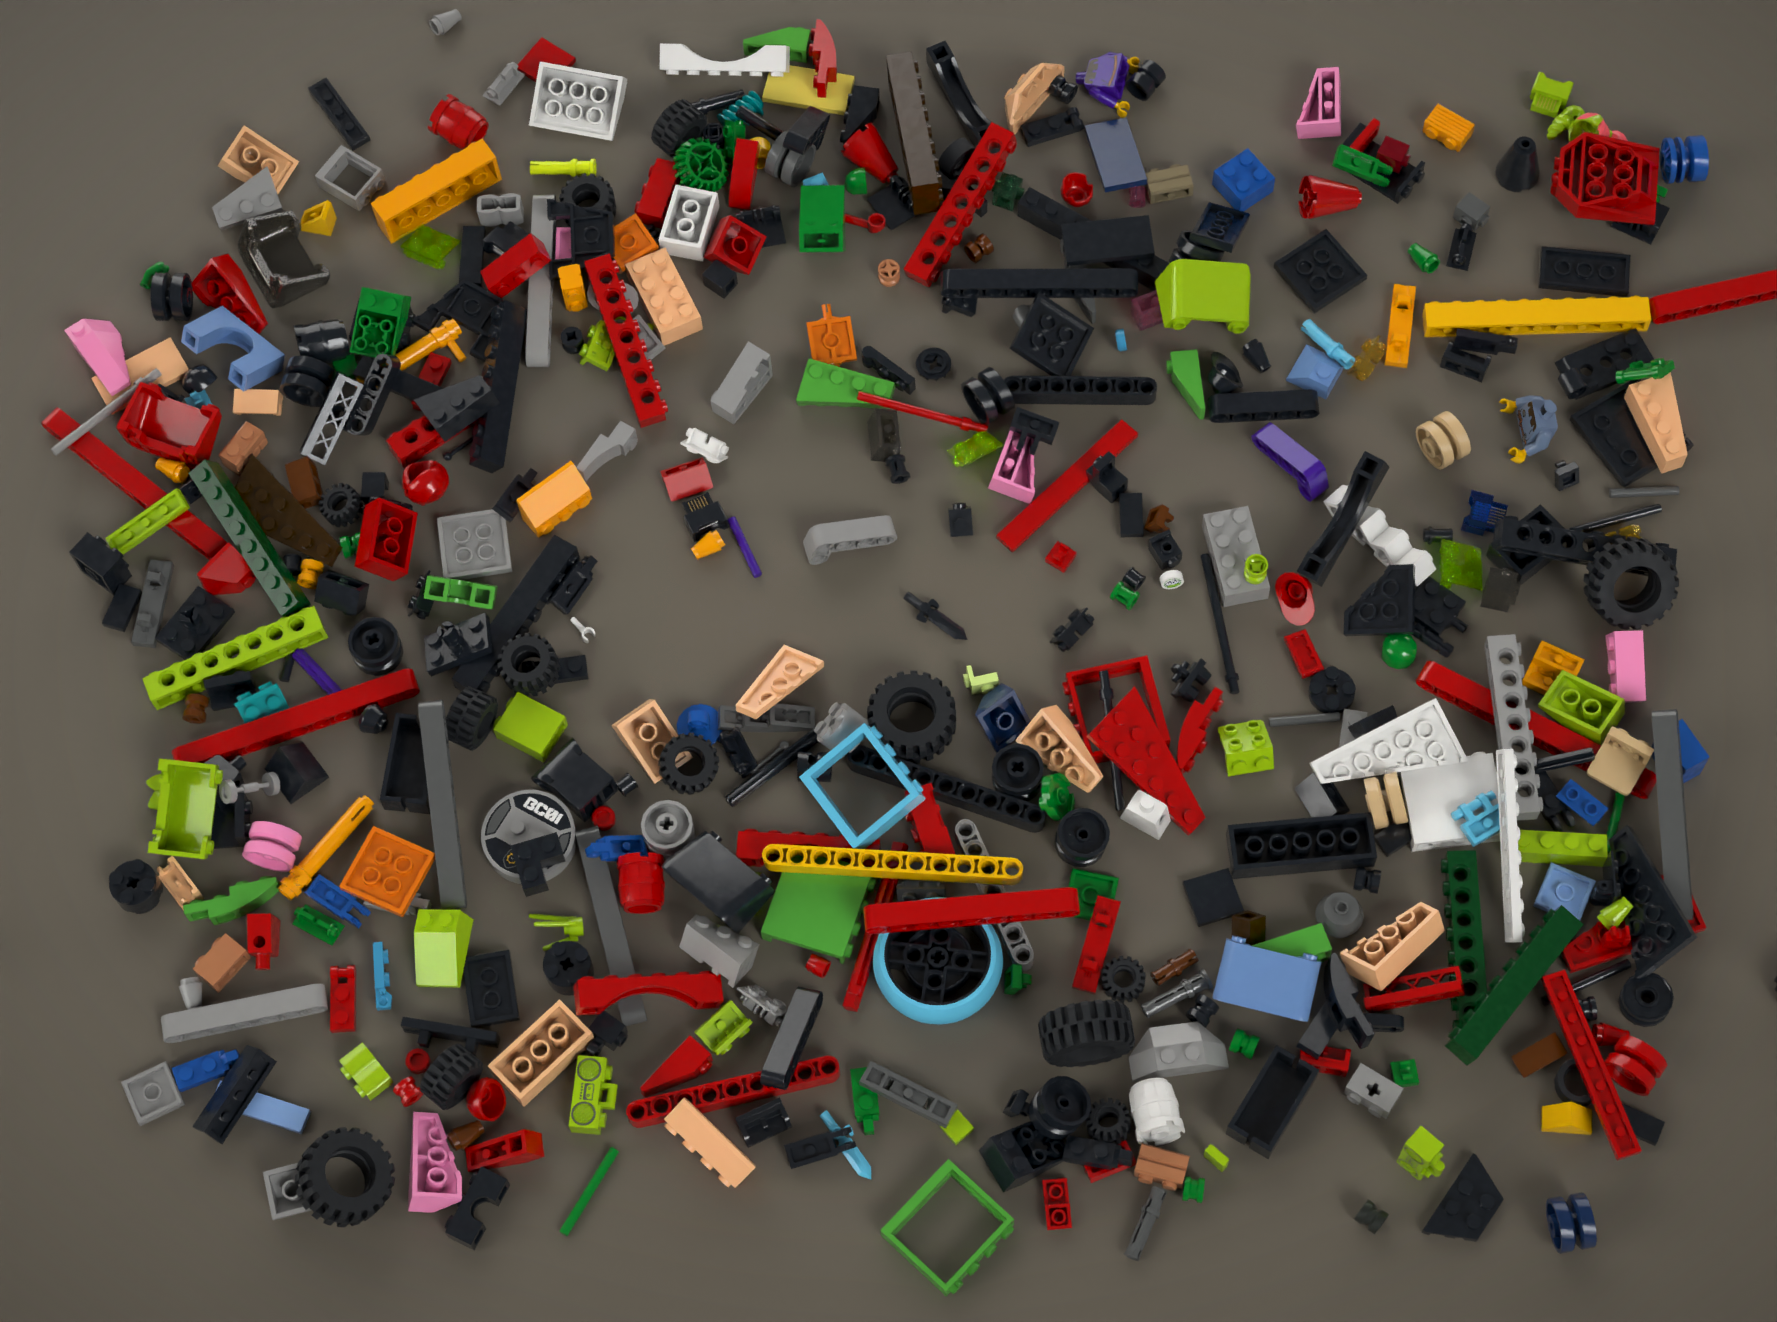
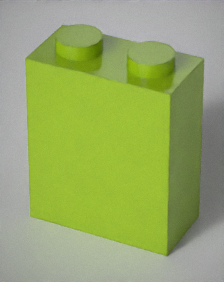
M517 692L514 698L511 697L508 700L506 711L502 717L499 716L496 719L493 730L497 739L544 763L568 726L564 715Z

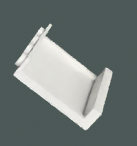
M1476 752L1471 756H1466L1467 762L1396 772L1401 780L1412 837L1410 841L1412 852L1471 845L1460 829L1461 824L1467 821L1463 817L1454 821L1451 813L1456 811L1457 807L1461 804H1468L1475 800V796L1481 793L1485 794L1491 790L1495 793L1496 799L1490 802L1493 806L1498 804V782L1493 753ZM1480 807L1473 811V814L1477 816L1484 812V810ZM1500 832L1481 843L1500 841Z

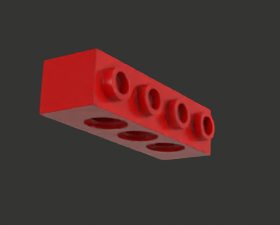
M425 415L420 419L413 420L407 427L401 431L394 432L386 439L390 451L404 469L446 443L436 429L427 431L433 425ZM475 420L474 422H472L470 425H468L467 427H465L463 430H461L459 433H457L456 435H454L452 438L456 437L457 435H459V434L462 433L463 431H465V430H467L468 428H470L471 426L475 425V424H476V420ZM412 439H417L413 443H408Z

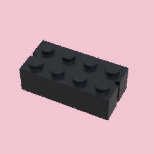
M396 713L380 794V802L384 810L405 812L407 807L409 812L430 814L421 728L417 715Z
M1278 1045L1275 1046L1226 1130V1135L1243 1145L1249 1142L1250 1149L1267 1159L1271 1156L1319 1073V1069L1302 1059L1298 1061L1296 1069L1292 1068L1296 1056Z

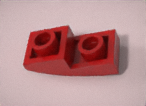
M1067 1178L1042 1180L1047 1230L1072 1228Z

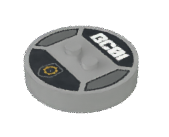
M521 790L503 797L490 809L482 825L481 843L485 856L494 871L508 881L521 884L511 845L557 832L566 862L543 868L546 881L560 874L572 860L577 846L575 834L577 830L569 809L557 797L540 790Z

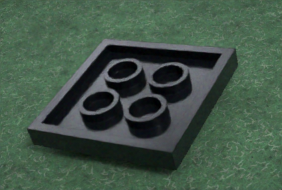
M1327 229L1274 262V268L1314 314L1367 279V274Z
M1042 293L1036 295L1009 349L1051 376H1071L1094 328Z

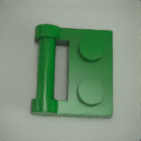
M1664 358L1654 359L1650 361L1651 363L1645 364L1643 361H1636L1631 363L1630 367L1626 370L1617 371L1616 381L1618 384H1624L1630 380L1652 377L1653 379H1661L1675 369L1673 360L1664 361Z

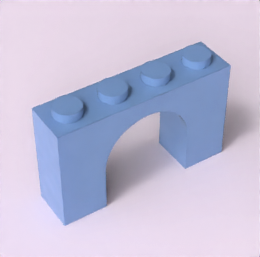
M224 306L184 325L181 342L196 354L221 343L239 346L248 353L231 363L228 380L243 392L282 371L285 354Z

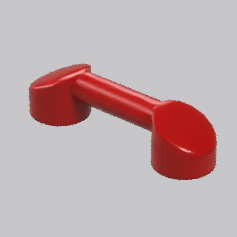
M845 213L846 223L866 228L870 233H878L885 227V217L882 214L874 213L866 220Z

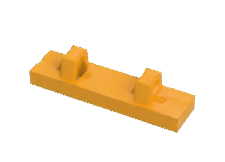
M1394 284L1384 364L1386 366L1407 368L1416 286Z

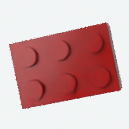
M380 497L366 504L354 567L393 582L407 575L418 513Z

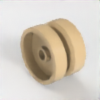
M1448 411L1442 412L1435 416L1433 421H1427L1416 428L1415 432L1419 447L1427 460L1439 470L1453 464L1454 459L1459 460L1470 454L1471 445L1464 427Z
M1396 772L1384 775L1385 790H1381L1379 780L1376 777L1364 779L1367 792L1365 798L1368 810L1373 817L1375 829L1388 827L1389 821L1386 812L1389 811L1392 813L1395 824L1408 822Z

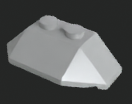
M1197 1021L1149 1028L1128 1058L1132 1082L1149 1078H1164L1229 1069L1225 1044Z

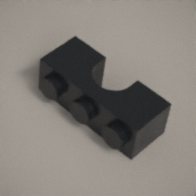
M482 1166L478 1172L475 1171L469 1181L470 1188L466 1194H462V1200L457 1203L458 1209L455 1215H451L445 1224V1233L450 1239L474 1251L486 1230L485 1225L474 1218L476 1207L485 1202L499 1207L510 1187V1183L506 1178Z

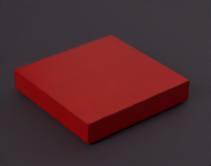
M541 37L517 64V70L536 82L540 62L571 67L576 62V59Z

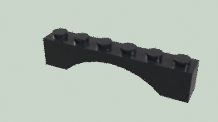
M945 40L926 48V61L973 146L976 148L991 121L982 113L973 99L962 77L955 56ZM994 148L990 153H998L1000 149Z
M1366 451L1363 453L1353 471L1346 493L1336 513L1300 564L1297 572L1301 576L1321 587L1323 586L1390 468L1384 460Z

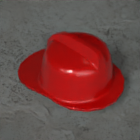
M1285 572L1279 576L1275 584L1282 613L1291 624L1296 626L1305 625L1311 621L1315 612L1312 584L1307 578L1297 573Z

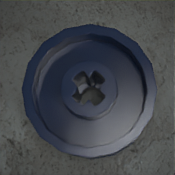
M1582 1192L1570 1194L1567 1202L1560 1196L1547 1199V1223L1557 1252L1560 1254L1572 1252L1575 1244L1582 1250L1594 1248L1597 1242L1596 1226L1592 1208L1586 1195Z

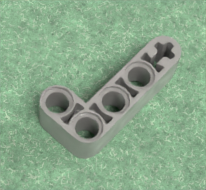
M884 515L815 525L809 529L803 540V545L809 563L817 565L827 561L831 552L888 545L895 542L898 537L892 518Z

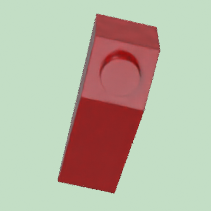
M689 1035L640 1087L642 1095L646 1098L693 1080L700 1074L704 1075L712 1066L711 1062L713 1059L711 1053Z
M522 1129L465 1148L468 1172L479 1171L481 1166L486 1169H494L543 1158L542 1133Z

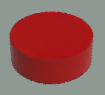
M600 806L593 811L592 822L594 826L598 825L599 830L607 831L615 825L616 816L610 807Z
M416 1048L407 1054L405 1062L412 1073L422 1074L429 1068L431 1059L425 1050Z

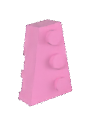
M1010 430L988 489L1030 504L1035 494L1034 455L1029 454L1034 439L1026 436L1024 447L1021 451L1017 450L1016 447L1021 434Z

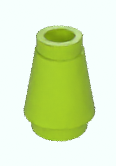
M1623 896L1621 899L1600 910L1597 918L1608 930L1612 926L1617 928L1633 908V905Z

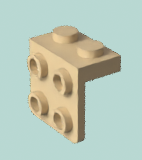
M1612 726L1597 752L1595 760L1590 764L1587 775L1618 793L1628 796L1649 762L1654 749L1646 741L1637 740L1631 737L1624 729Z

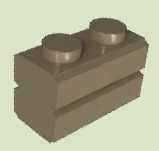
M1174 164L1168 169L1160 170L1155 168L1145 173L1147 185L1144 186L1150 204L1193 196V182L1188 165Z

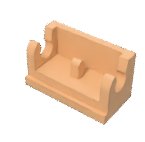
M234 389L233 413L237 415L273 414L281 416L283 395L279 390L248 389L243 392L241 389Z
M173 856L167 859L169 864L167 867L162 869L159 866L157 868L158 877L182 909L183 905L190 904L193 900L205 899Z

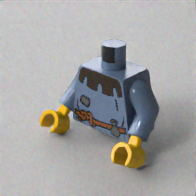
M1535 395L1516 398V401L1505 398L1499 401L1501 404H1507L1505 409L1500 410L1501 412L1511 414L1516 408L1518 409L1516 414L1523 450H1519L1516 447L1511 448L1508 454L1515 456L1510 459L1511 461L1520 464L1524 462L1526 455H1534L1549 446L1550 440L1558 428L1555 415L1557 407L1553 401L1544 400L1543 397Z

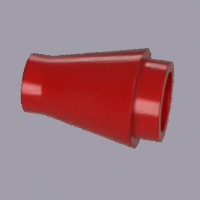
M1603 1022L1594 1024L1591 1031L1598 1046L1616 1045L1622 1035L1630 1036L1629 1030H1623Z

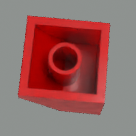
M729 215L720 219L703 257L711 262L718 260L735 272L749 275L767 236Z

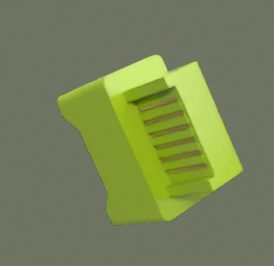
M1538 72L1530 94V99L1533 100L1530 110L1555 118L1559 109H1565L1574 83L1571 81L1562 83L1547 78L1543 72Z

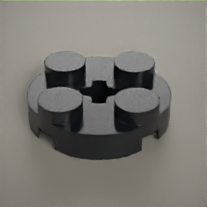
M1330 666L1317 672L1312 677L1308 690L1311 704L1322 713H1342L1344 709H1348L1352 705L1356 686L1346 672ZM1327 687H1335L1337 695L1333 693L1328 695Z

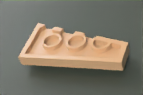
M783 645L737 702L736 711L754 719L759 718L824 667V661Z

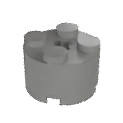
M836 702L830 707L829 715L825 720L820 721L816 725L814 732L817 734V741L831 751L863 723L867 725L869 723L866 718L846 703L839 704ZM856 745L852 750H850L849 753H851L858 745Z

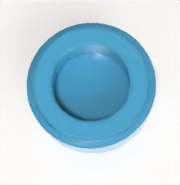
M1124 328L1117 329L1115 335L1118 351H1126L1127 345Z

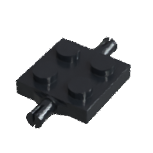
M1428 576L1421 585L1415 588V622L1420 623L1426 627L1425 629L1432 631L1438 636L1451 626L1464 633L1468 625L1457 617L1465 606L1466 601Z

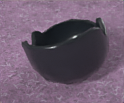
M197 365L185 373L182 387L188 394L192 393V389L196 392H201L217 379V376L209 367Z

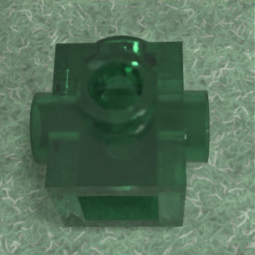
M1002 172L1000 179L995 180L992 192H994L992 205L1013 211L1017 200H1020L1025 192V189L1022 188L1023 179L1016 175Z

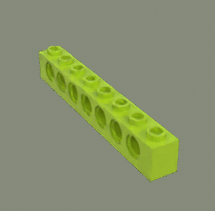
M315 606L306 607L298 613L282 617L272 624L260 626L255 631L246 635H239L232 641L218 644L206 652L196 653L187 660L175 662L170 667L161 671H154L142 679L150 701L156 710H160L185 699L188 694H197L204 691V680L210 679L213 676L232 675L237 671H252L295 652L298 648H306L329 637ZM303 627L301 630L296 631L297 628ZM282 636L280 639L274 640L276 637ZM196 672L193 676L188 677L191 673ZM171 681H174L173 684L167 686L168 683H170Z

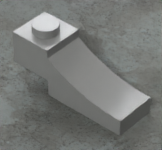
M620 421L608 438L602 434L599 435L576 467L585 482L603 464L621 454L626 456L629 450L632 451L636 447L638 442L636 429Z

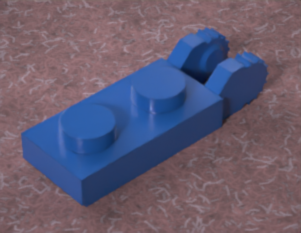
M320 874L304 892L306 896L342 920L345 919L356 928H360L362 923L356 917L349 914L351 909L354 907L359 913L367 917L371 913L369 909L357 902L355 897L340 890L337 885Z

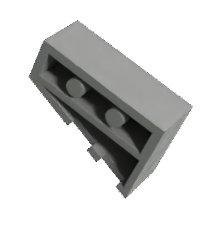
M265 167L212 207L221 231L283 211L268 167Z

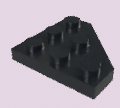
M1390 565L1384 571V574L1361 594V597L1353 606L1350 605L1345 610L1344 635L1414 634L1415 565Z

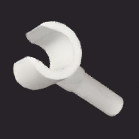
M575 617L571 618L570 621L582 633L583 642L589 643V640L584 635L591 633L595 637L594 629L591 627L585 628Z

